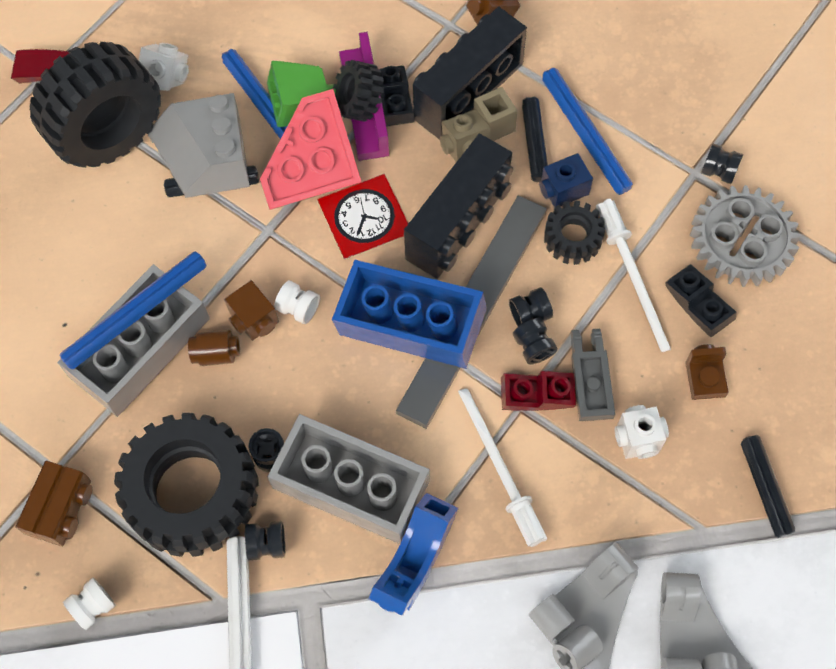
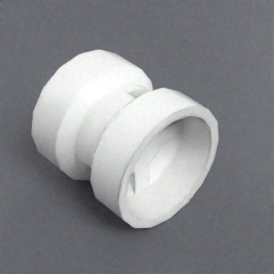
M288 280L280 289L274 308L282 314L290 313L294 315L296 321L307 324L318 308L320 295L310 290L305 292L300 289L298 284Z
M95 578L90 579L84 584V589L80 592V595L72 594L63 601L68 612L84 630H87L95 623V616L97 614L108 613L116 606L112 598Z

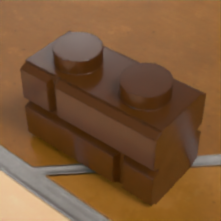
M46 460L15 528L27 536L61 547L64 546L66 539H71L77 530L78 519L76 516L80 506L86 505L91 497V480L85 473Z

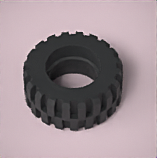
M100 41L99 45L96 42L84 44L83 48L75 47L68 50L69 54L63 58L59 56L53 61L54 65L50 69L46 68L41 74L42 80L40 83H36L33 88L34 97L30 98L29 109L32 124L55 154L67 164L84 168L86 166L99 167L101 163L109 164L116 161L115 158L119 156L124 157L130 153L129 150L135 145L138 146L143 141V136L146 133H150L153 128V121L157 120L159 116L158 107H161V94L158 83L132 52L126 47L112 42Z
M183 413L182 419L175 420L173 415L162 417L163 424L155 427L153 423H150L143 429L146 434L140 439L134 436L128 443L131 447L129 454L125 452L121 454L118 464L123 470L122 472H116L114 484L119 489L115 493L117 505L123 510L121 514L133 530L144 541H147L160 552L167 550L172 556L182 557L184 552H189L192 557L202 556L204 554L203 549L208 547L214 552L223 548L222 540L228 536L229 538L238 536L240 534L237 529L241 523L248 524L252 517L249 510L251 506L253 507L257 504L258 494L255 488L259 486L258 475L254 468L255 465L239 435H235L232 428L224 422L217 424L214 417L205 414L201 416L200 420H197L194 413ZM195 457L205 458L214 462L220 472V482L215 494L204 506L189 513L176 514L166 512L159 505L156 497L157 487L163 474L172 465L181 460Z

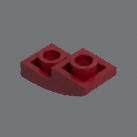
M48 49L16 50L11 79L19 84L41 81V74L46 68L50 69L54 65L53 61L59 56L63 58L69 52Z
M541 371L537 376L504 373L501 377L502 410L541 411L574 408L576 406L574 373Z

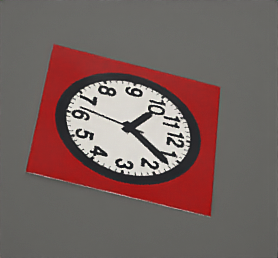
M385 174L317 199L344 259L404 237V229L408 222Z

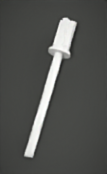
M606 199L603 203L596 205L597 210L600 212V218L603 217L604 227L608 235L606 242L608 245L617 244L661 352L671 350L626 243V240L631 237L632 233L630 230H626L615 201Z
M458 390L512 501L506 506V511L512 513L527 545L530 547L537 546L540 542L547 540V536L530 504L533 501L531 496L521 497L469 390Z

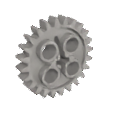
M744 185L741 193H738L736 188L731 186L728 195L720 189L715 198L709 195L705 205L700 204L697 215L694 216L692 221L694 227L690 232V236L695 239L691 247L692 249H701L696 257L697 260H708L705 266L706 271L713 267L718 269L715 276L717 279L725 273L728 275V284H731L735 277L740 278L742 287H745L749 279H752L755 286H759L763 278L770 283L775 274L781 276L786 267L791 265L794 260L793 256H795L799 249V246L796 244L800 239V234L794 233L798 222H788L793 212L781 211L785 203L784 201L776 204L771 202L773 193H770L765 198L761 197V188H758L754 194H750L747 185ZM733 213L741 214L744 218H739ZM755 215L760 216L736 255L730 256L729 253L745 232L752 218ZM762 229L770 231L772 235L766 234ZM717 236L724 237L728 242L720 241ZM745 253L753 254L757 259L749 258Z

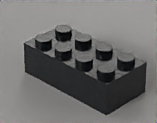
M499 6L491 14H485L469 34L464 33L448 53H442L427 72H421L413 82L415 121L440 140V136H443V121L472 111L475 98L497 89L523 65L527 27Z
M480 133L476 136L405 227V260L436 279L440 277L443 271L449 272L458 257L456 254L462 246L467 248L475 237L477 226L480 223L485 224L489 220L494 210L493 205L498 199L503 200L510 191L512 184L509 183V178L513 172V167L511 166L512 152Z

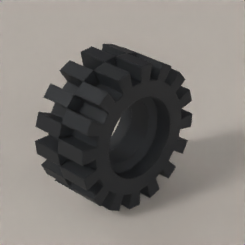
M348 60L345 62V65L341 66V74L337 73L336 75L338 82L333 85V89H336L334 94L341 117L363 122L373 118L372 113L378 111L376 105L381 104L382 101L379 95L384 90V87H380V84L384 81L383 77L380 76L381 70L377 69L378 66L356 60Z
M569 201L563 202L562 208L557 205L553 213L550 212L544 232V243H547L546 249L548 252L554 250L553 257L558 260L560 256L564 257L562 263L568 264L569 258L574 259V265L580 264L581 258L586 263L590 261L591 255L595 257L601 248L605 233V227H603L604 219L603 217L598 218L600 212L597 209L590 212L591 205L588 203L582 208L579 207L580 201H574V206L571 207ZM570 224L579 225L586 230L587 236L581 241H571L563 236L562 229Z

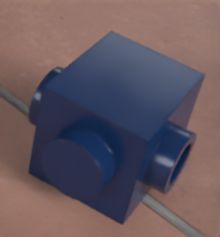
M579 153L543 167L539 187L544 198L550 199L554 208L557 205L561 207L563 202L569 201L570 203L589 195L593 177Z

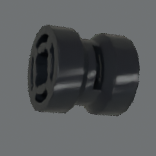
M713 143L701 174L709 177L716 175L723 182L732 184L743 154L736 151L726 152L722 146Z
M542 287L530 291L528 296L522 297L519 295L509 299L510 311L517 326L536 318H541L543 321L553 318L550 300Z
M541 318L529 320L513 331L517 344L523 346V356L529 365L537 364L550 358L558 349L554 340L546 335L547 327Z
M269 428L260 429L252 435L248 445L249 452L259 469L266 472L271 471L284 445V440L279 432Z
M282 521L271 522L268 526L262 527L257 523L245 525V548L248 561L259 560L262 556L270 555L273 558L285 557V532Z

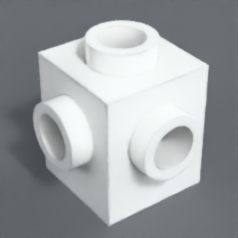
M160 43L159 45L152 44L141 47L139 61L154 77L160 90L169 91L173 87L182 85L188 76V54L179 52L177 46Z
M644 405L630 407L625 410V413H622L617 426H615L616 441L618 446L623 448L625 459L634 457L645 459L657 455L669 436L666 419L659 416L657 406L646 408Z

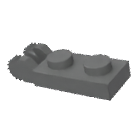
M592 329L591 344L593 351L587 352L582 350L580 331L571 330V360L579 421L614 419L615 408L607 350H604L601 329Z

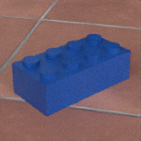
M354 260L332 321L341 336L467 369L487 306L482 291Z

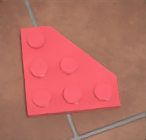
M333 89L301 99L260 178L269 210L362 182Z

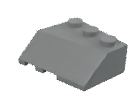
M234 93L172 103L153 124V128L148 136L158 149L162 160L169 167L185 198L250 187L241 122Z

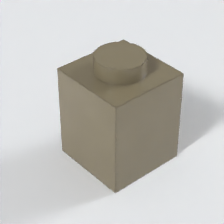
M503 87L474 99L473 110L476 109L491 127V140L495 141L515 132L517 109Z

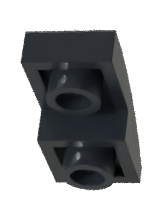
M404 65L381 68L382 73L380 76L383 77L384 82L380 84V87H384L383 93H380V97L382 99L386 126L415 122Z
M691 264L666 281L665 286L678 304L708 336L713 337L736 320L737 312L713 292L714 284Z

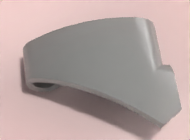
M617 542L602 552L580 576L556 595L552 594L529 613V617L553 645V656L561 669H609L622 614L637 577V570L639 569Z
M664 572L662 575L660 599L661 669H753L738 651L715 615L701 586L699 574Z

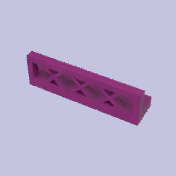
M368 32L359 33L360 48L339 51L341 66L345 65V62L348 60H356L374 65ZM382 102L376 105L378 111L372 113L373 118L370 120L367 119V121L363 122L351 119L358 161L389 156L388 133Z

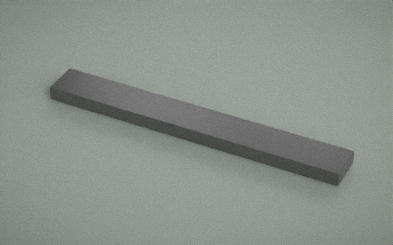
M519 195L516 197L466 288L482 291L485 297L487 309L478 335L546 214L547 208ZM425 358L397 407L396 414L427 429L461 367Z

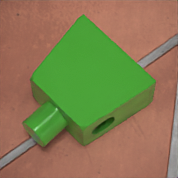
M271 61L267 85L277 127L288 126L302 98L333 89L334 84H326L322 68L306 64Z

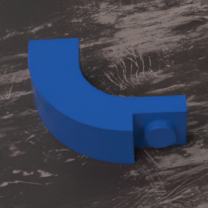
M428 493L423 496L414 509L407 530L392 561L373 586L368 598L369 600L379 604L382 609L395 612L403 616L406 610H410L443 547L459 509L458 507Z

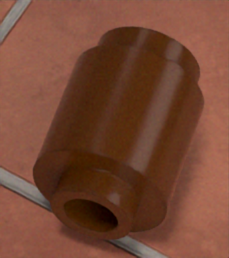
M231 330L197 333L195 337H189L188 339L190 361L192 364L199 363L200 366L234 363L235 356H240L238 336H233Z

